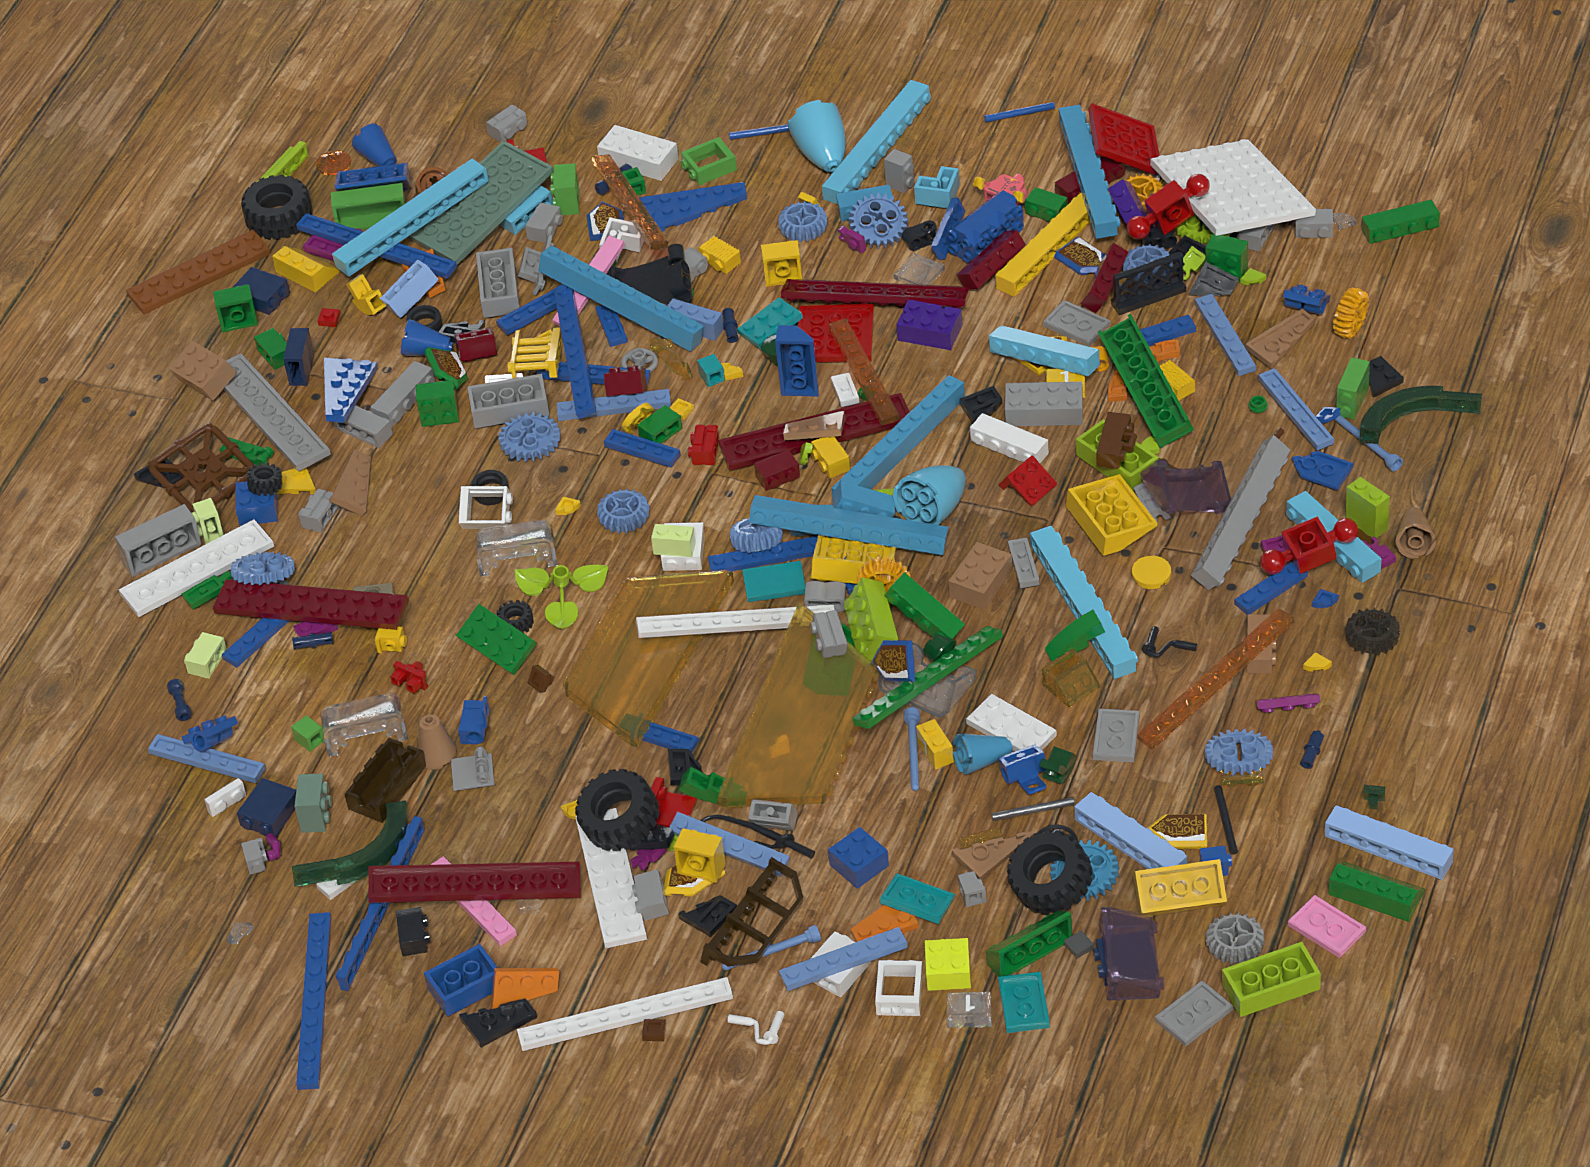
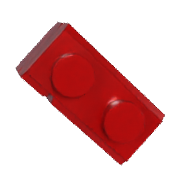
M697 424L695 431L691 432L690 442L692 446L688 447V457L692 458L693 465L715 464L719 442L717 425L706 426Z

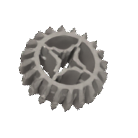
M1229 912L1228 916L1221 914L1220 919L1214 918L1213 923L1209 924L1206 932V945L1209 948L1210 954H1214L1215 960L1221 958L1222 963L1229 961L1232 966L1234 962L1241 963L1242 961L1250 960V958H1256L1257 954H1261L1264 945V931L1261 929L1260 923H1256L1255 917L1249 919L1248 914L1241 916L1239 912L1236 915H1232Z

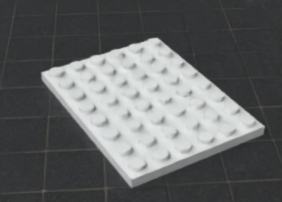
M1242 139L1237 142L1151 158L1150 165L1167 183L1175 180L1183 189L1186 188L1188 178L1194 174H1203L1208 178L1210 182L1208 193L1202 197L1191 196L1189 201L1193 212L1216 236L1315 216L1316 209L1249 140Z

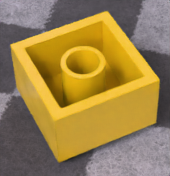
M798 240L761 245L766 287L784 285L787 279H802Z
M682 828L674 845L677 873L717 883L726 865L722 837Z

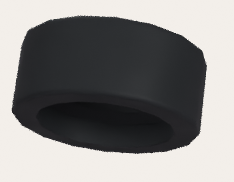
M431 305L417 306L407 314V322L409 319L415 321L425 318L433 319V322L425 326L437 332L443 326L440 311Z
M485 470L478 473L473 478L471 486H484L495 483L507 486L509 489L506 476L497 470ZM474 497L478 503L486 506L496 505L503 501V497Z

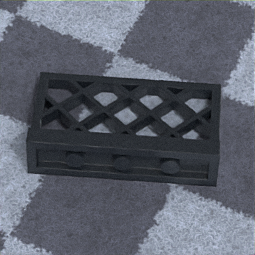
M1181 251L1113 275L1114 298L1111 299V305L1119 316L1186 292V285L1183 282V254ZM1177 260L1173 267L1169 266L1172 261ZM1161 266L1156 273L1152 272L1155 267ZM1166 269L1169 270V272L1164 277L1161 276V274ZM1144 272L1139 279L1135 278L1139 273ZM1149 275L1153 276L1148 283L1144 282ZM1127 278L1122 285L1119 284V280ZM1132 281L1136 282L1131 289L1127 288Z

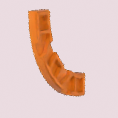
M1178 339L1155 343V346L1149 347L1157 362L1180 357ZM1118 369L1115 370L1109 382L1108 402L1127 401L1128 388Z

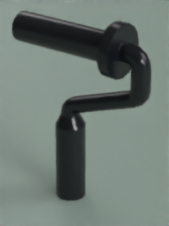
M1153 626L1147 643H1144L1142 646L1143 653L1150 657L1158 658L1171 645L1175 648L1196 651L1198 644L1171 640L1159 652H1155V642L1159 628Z

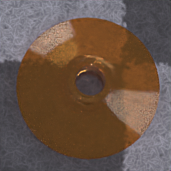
M340 150L328 151L322 154L316 161L317 170L325 175H337V172L346 171L351 165L349 154Z

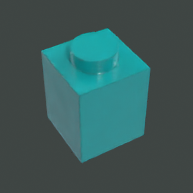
M715 354L697 360L699 375L707 387L725 381L723 366Z

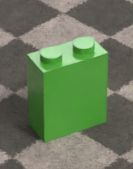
M1351 357L1337 387V408H1340L1341 416L1344 418L1356 419L1369 390L1370 361Z

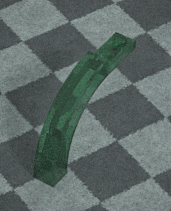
M1434 385L1411 387L1396 391L1381 398L1367 410L1361 421L1359 443L1379 444L1383 430L1391 422L1414 412L1440 410L1480 414L1482 394L1443 391V386Z
M406 800L386 804L387 818L383 829L370 844L359 851L340 858L291 866L294 887L336 880L337 885H342L369 876V866H385L391 861L392 856L396 855L399 842L406 834V827L409 824Z

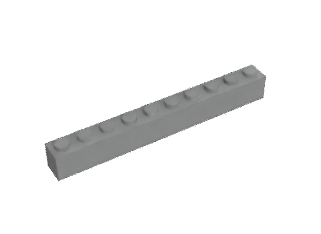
M1274 435L1261 443L1191 574L1207 590L1215 586L1219 587L1224 582L1225 573L1232 567L1231 561L1238 555L1239 546L1246 540V533L1253 527L1252 522L1259 515L1260 507L1266 502L1267 493L1274 487V480L1281 474L1280 469L1288 460L1287 456L1290 449Z

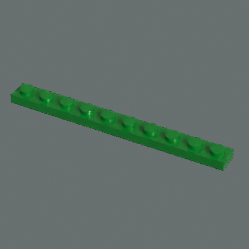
M992 626L983 627L979 632L968 637L966 641L956 645L949 653L943 654L941 658L930 663L928 667L915 673L914 682H902L900 686L889 691L884 697L874 701L866 709L861 710L859 714L852 718L853 724L870 729L1003 637L1002 630Z

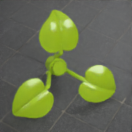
M598 564L577 568L572 576L566 566L558 565L553 569L550 579L548 573L541 568L515 569V579L519 589L529 596L540 595L543 588L547 589L553 581L560 588V602L550 603L545 609V617L551 625L558 629H565L573 625L577 620L578 608L574 602H564L563 587L568 585L570 579L574 585H580L581 590L585 592L598 591L605 583L608 566Z

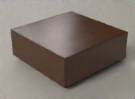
M644 1019L642 1040L664 1041L666 1019Z

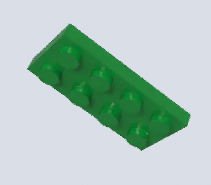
M479 603L455 635L512 675L516 674L537 644L533 639Z

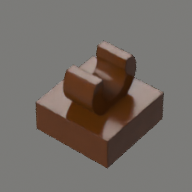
M533 665L527 683L540 693L546 692L548 685L553 683L554 676H551L540 665Z

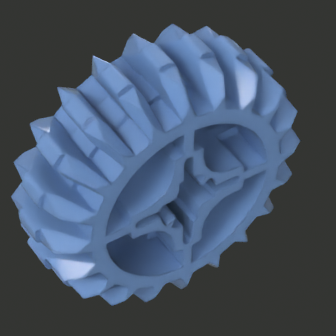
M806 201L803 203L797 202V204L791 203L790 207L786 206L781 211L778 225L780 232L783 236H786L787 240H798L800 243L802 241L808 242L810 239L815 240L816 237H821V234L825 233L827 215L823 207H819L818 204L813 205L812 202L806 203Z
M1142 244V247L1135 246V249L1129 250L1123 263V272L1169 256V251H1165L1164 247L1159 248L1158 245L1151 246L1149 244V246H1145ZM1161 266L1155 267L1152 272L1156 273ZM1166 269L1161 274V276L1164 277L1169 272V270ZM1144 272L1139 273L1135 278L1139 279ZM1149 275L1144 282L1148 283L1153 276Z
M628 488L624 491L619 489L617 492L612 490L611 494H606L605 498H601L597 507V516L605 530L610 529L611 533L617 531L618 534L621 532L627 534L628 531L635 532L636 528L641 529L642 524H646L650 509L646 497L641 492L637 493L635 489L629 491Z
M750 517L736 522L730 529L732 546L736 550L741 552L747 551L748 553L766 549L770 550L771 547H775L781 542L783 535L782 528L749 523Z

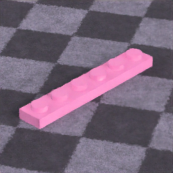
M443 856L431 865L451 863ZM487 900L456 901L499 946L517 936L515 928Z

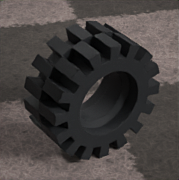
M259 463V466L255 464L253 468L250 467L249 471H247L248 490L253 494L257 492L258 496L261 494L267 496L268 493L273 495V492L277 493L278 489L281 490L282 472L278 466L275 467V464L269 466V463H266V465Z
M510 600V604L505 602L503 603L504 607L500 605L499 610L496 612L498 617L524 633L523 631L529 632V628L533 627L532 610L525 601L520 603V600H516V603H513V600ZM514 616L521 617L517 620H509L511 617Z

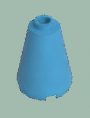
M961 733L955 735L953 739V745H956V751L953 752L955 765L959 772H964L963 775H968L998 762L999 757L1012 752V743L1004 736Z

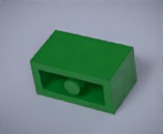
M1035 187L1025 199V214L1050 222L1068 205L1067 197Z
M271 328L255 336L254 340L257 351L274 370L284 366L283 358L287 343L283 335L274 328Z
M664 405L637 424L639 437L661 444L682 430L681 415Z

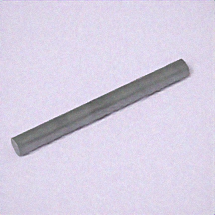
M1070 797L991 813L993 821L1073 806L1075 802L1074 798Z

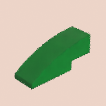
M1094 609L1066 626L1045 647L1053 664L1088 647L1087 641L1105 632Z
M692 767L683 774L679 791L695 798L715 804L741 808L744 806L748 792L747 789L714 772L708 776Z

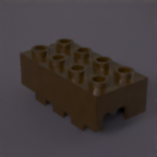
M388 738L384 744L381 743L375 751V756L373 758L370 757L364 765V770L356 775L353 779V784L344 794L348 810L383 823L426 767L423 750L410 745L405 749L402 742L392 738Z

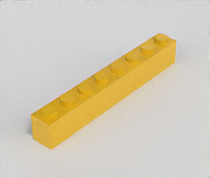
M1082 193L1074 197L1045 228L1040 230L1039 234L1031 239L1013 259L1009 260L1004 268L997 272L995 279L998 290L1015 297L1054 259L1057 250L1072 241L1091 223Z

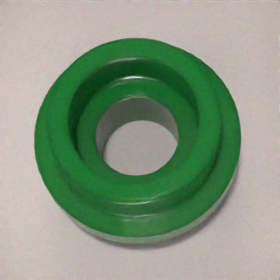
M1257 395L1251 398L1248 407L1254 413H1262L1267 410L1268 403L1263 396Z

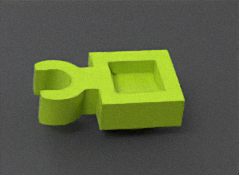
M1193 246L1183 257V264H1185L1183 272H1186V276L1183 279L1185 281L1190 279L1192 270L1197 273L1206 261V255Z

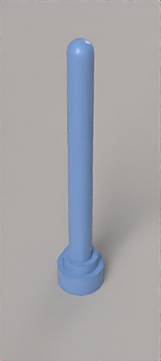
M1341 415L1335 418L1337 423L1382 457L1390 470L1396 471L1402 466L1403 459L1397 454H1389Z
M910 707L905 709L903 714L904 721L908 725L911 789L917 791L919 789L916 725L920 721V711L917 708Z
M817 926L807 927V930L801 935L770 945L762 957L806 941L813 944L821 941ZM758 950L753 951V952L748 953V954H745V955L756 954V953L758 952ZM722 963V969H723V970H729V969H732V968H734V967H737V966L727 967L726 965H724V964Z

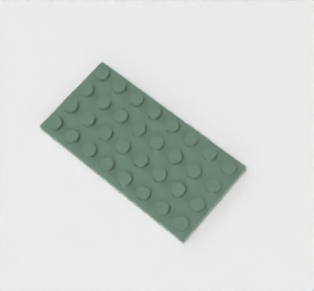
M503 140L480 162L486 168L489 181L409 235L408 239L428 250L433 249L435 254L456 261L458 265L554 172V169L551 165Z

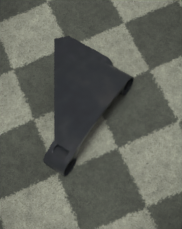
M681 244L668 246V256L626 269L611 266L606 273L652 299L669 304L672 299L691 303L693 300L690 269L685 262L684 247Z

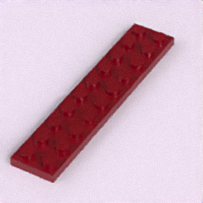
M787 279L781 290V298H786L789 301L804 299L808 302L823 300V302L841 301L842 303H851L856 301L861 304L878 302L880 305L896 303L899 306H905L909 299L942 305V307L944 305L952 306L953 308L966 306L970 295V287L803 279Z
M902 393L718 441L727 467L731 471L754 465L756 462L789 450L791 454L800 453L803 444L819 439L784 440L783 433L785 425L788 423L844 411L845 421L842 435L834 436L838 442L892 429L910 411Z
M226 579L213 606V611L215 614L397 630L409 599L407 595L274 583L251 585V583L244 584V581L239 583L238 580Z
M580 861L369 866V903L581 898Z

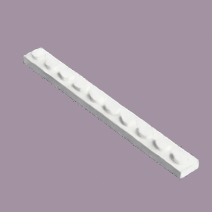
M834 605L636 617L638 638L810 627V622H812L815 613H826L827 611L834 610Z
M725 977L517 1029L522 1051L642 1022L644 1019H654L733 999L728 978Z

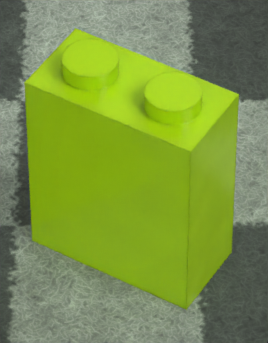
M1359 477L1348 485L1346 489V518L1354 520L1358 528L1368 536L1378 538L1389 528L1390 496L1362 477Z

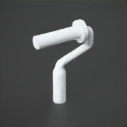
M782 1011L776 1012L769 1031L764 1033V1039H760L758 1021L750 1017L729 1014L728 1023L745 1026L754 1025L756 1043L769 1045L778 1042L779 1037L777 1033L785 1014Z

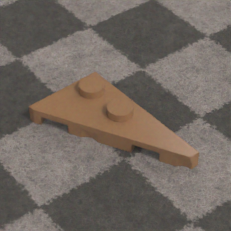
M1031 831L1017 833L1015 837L992 839L985 843L972 844V847L962 850L955 848L952 850V856L969 872L974 871L977 879L981 878L982 880L1007 860L1011 854H1014V849L1018 844L1022 845L1025 838L1033 837V833Z

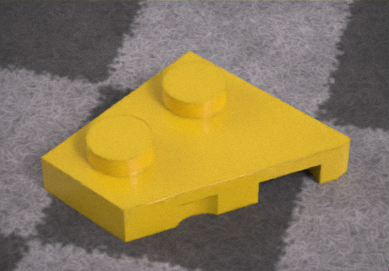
M294 468L282 472L281 490L278 489V494H299L300 491H310V494H314L316 492L307 468L300 471Z

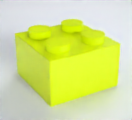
M968 938L925 940L928 991L971 988Z

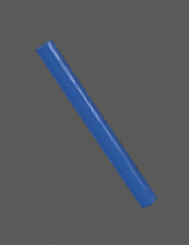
M1054 102L984 115L985 122L1037 113L1055 109Z
M788 124L731 132L729 133V138L732 140L787 132L789 129Z

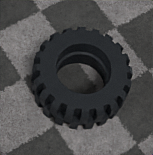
M271 175L269 178L263 177L258 182L252 183L251 187L246 189L241 199L246 226L250 231L254 230L260 238L264 237L268 240L271 238L280 240L283 237L286 239L290 235L298 234L299 230L296 224L306 213L312 215L313 212L307 187L300 180L294 179L292 176Z
M613 769L608 770L606 774L602 772L598 774L596 779L592 778L588 782L589 785L587 787L584 786L581 790L582 795L578 796L576 802L578 806L575 807L577 822L588 839L596 847L602 848V850L610 851L612 849L613 851H621L622 848L625 850L630 849L632 845L640 844L644 837L647 838L650 835V830L654 829L657 823L655 819L659 817V803L645 779L634 771L628 772L627 769L616 771ZM631 800L629 808L621 816L611 820H603L605 813L611 806L620 801Z
M1045 830L1042 834L1040 832L1034 833L1033 837L1025 838L1022 845L1018 844L1014 849L1016 851L1015 854H1011L1009 859L1011 864L1007 866L1008 882L1022 904L1032 912L1050 915V912L1054 913L1064 909L1067 911L1071 909V905L1074 903L1077 905L1081 901L1080 897L1082 895L1085 896L1088 892L1087 886H1090L1092 882L1090 875L1093 874V869L1090 865L1091 861L1079 842L1070 834H1065L1059 830H1056L1055 833L1052 830ZM1053 861H1065L1062 873L1055 880L1045 884L1034 883L1037 873L1043 866Z

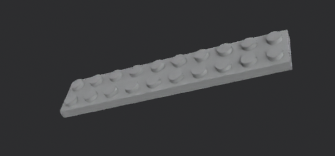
M241 353L226 360L237 373L223 390L297 471L331 455L330 449Z

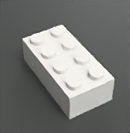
M617 125L612 127L597 146L600 163L616 168L629 164L632 168L637 167L641 175L662 181L678 160L677 144L675 142Z

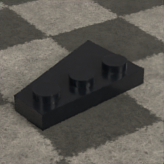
M524 998L500 1004L498 1008L490 1010L482 1008L478 1009L477 1013L469 1015L462 1013L459 1014V1017L482 1048L537 1018V1014L527 999Z

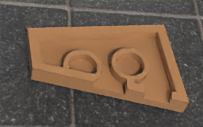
M841 411L788 423L785 425L783 433L784 440L841 436L845 413Z

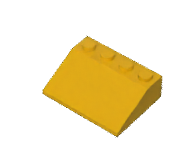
M1120 474L1068 489L1067 509L1103 556L1123 550L1157 527L1158 523Z
M818 535L812 560L811 578L818 581L829 580L857 585L859 569L863 567L864 562H869L870 558L876 560L878 556L881 559L887 556L891 560L895 558L897 547Z

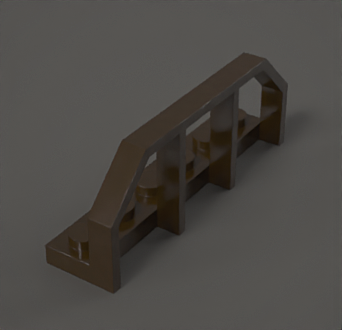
M771 857L768 866L753 886L747 888L746 895L731 914L728 913L726 921L708 944L704 945L700 962L708 966L712 960H718L727 967L757 963L802 904L803 894L797 872ZM776 870L792 880L797 900L789 910L765 896L766 888L768 886L772 887L777 879L775 875ZM756 901L783 917L769 937L746 924L743 920L746 915H751ZM734 930H741L763 944L756 954L729 957L720 950L723 945L727 946Z

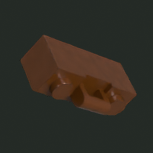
M1107 413L1096 452L1097 466L1118 469L1121 462H1125L1126 453L1133 452L1137 434L1133 433L1134 423H1131V414Z

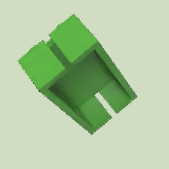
M402 183L331 192V205L335 223L354 229H369L406 204Z

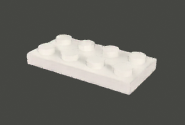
M993 694L966 718L967 725L985 735L1006 737L1011 741L1013 751H1018L1034 744L1043 750L1057 736V731L1054 728Z

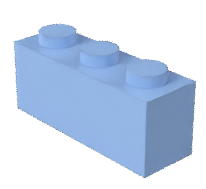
M417 260L389 288L380 300L393 314L401 318L434 286L438 278L426 264Z

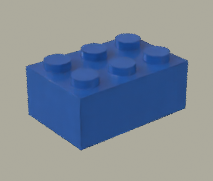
M478 944L424 972L427 989L448 1017L492 994L494 968H497V966L481 944Z

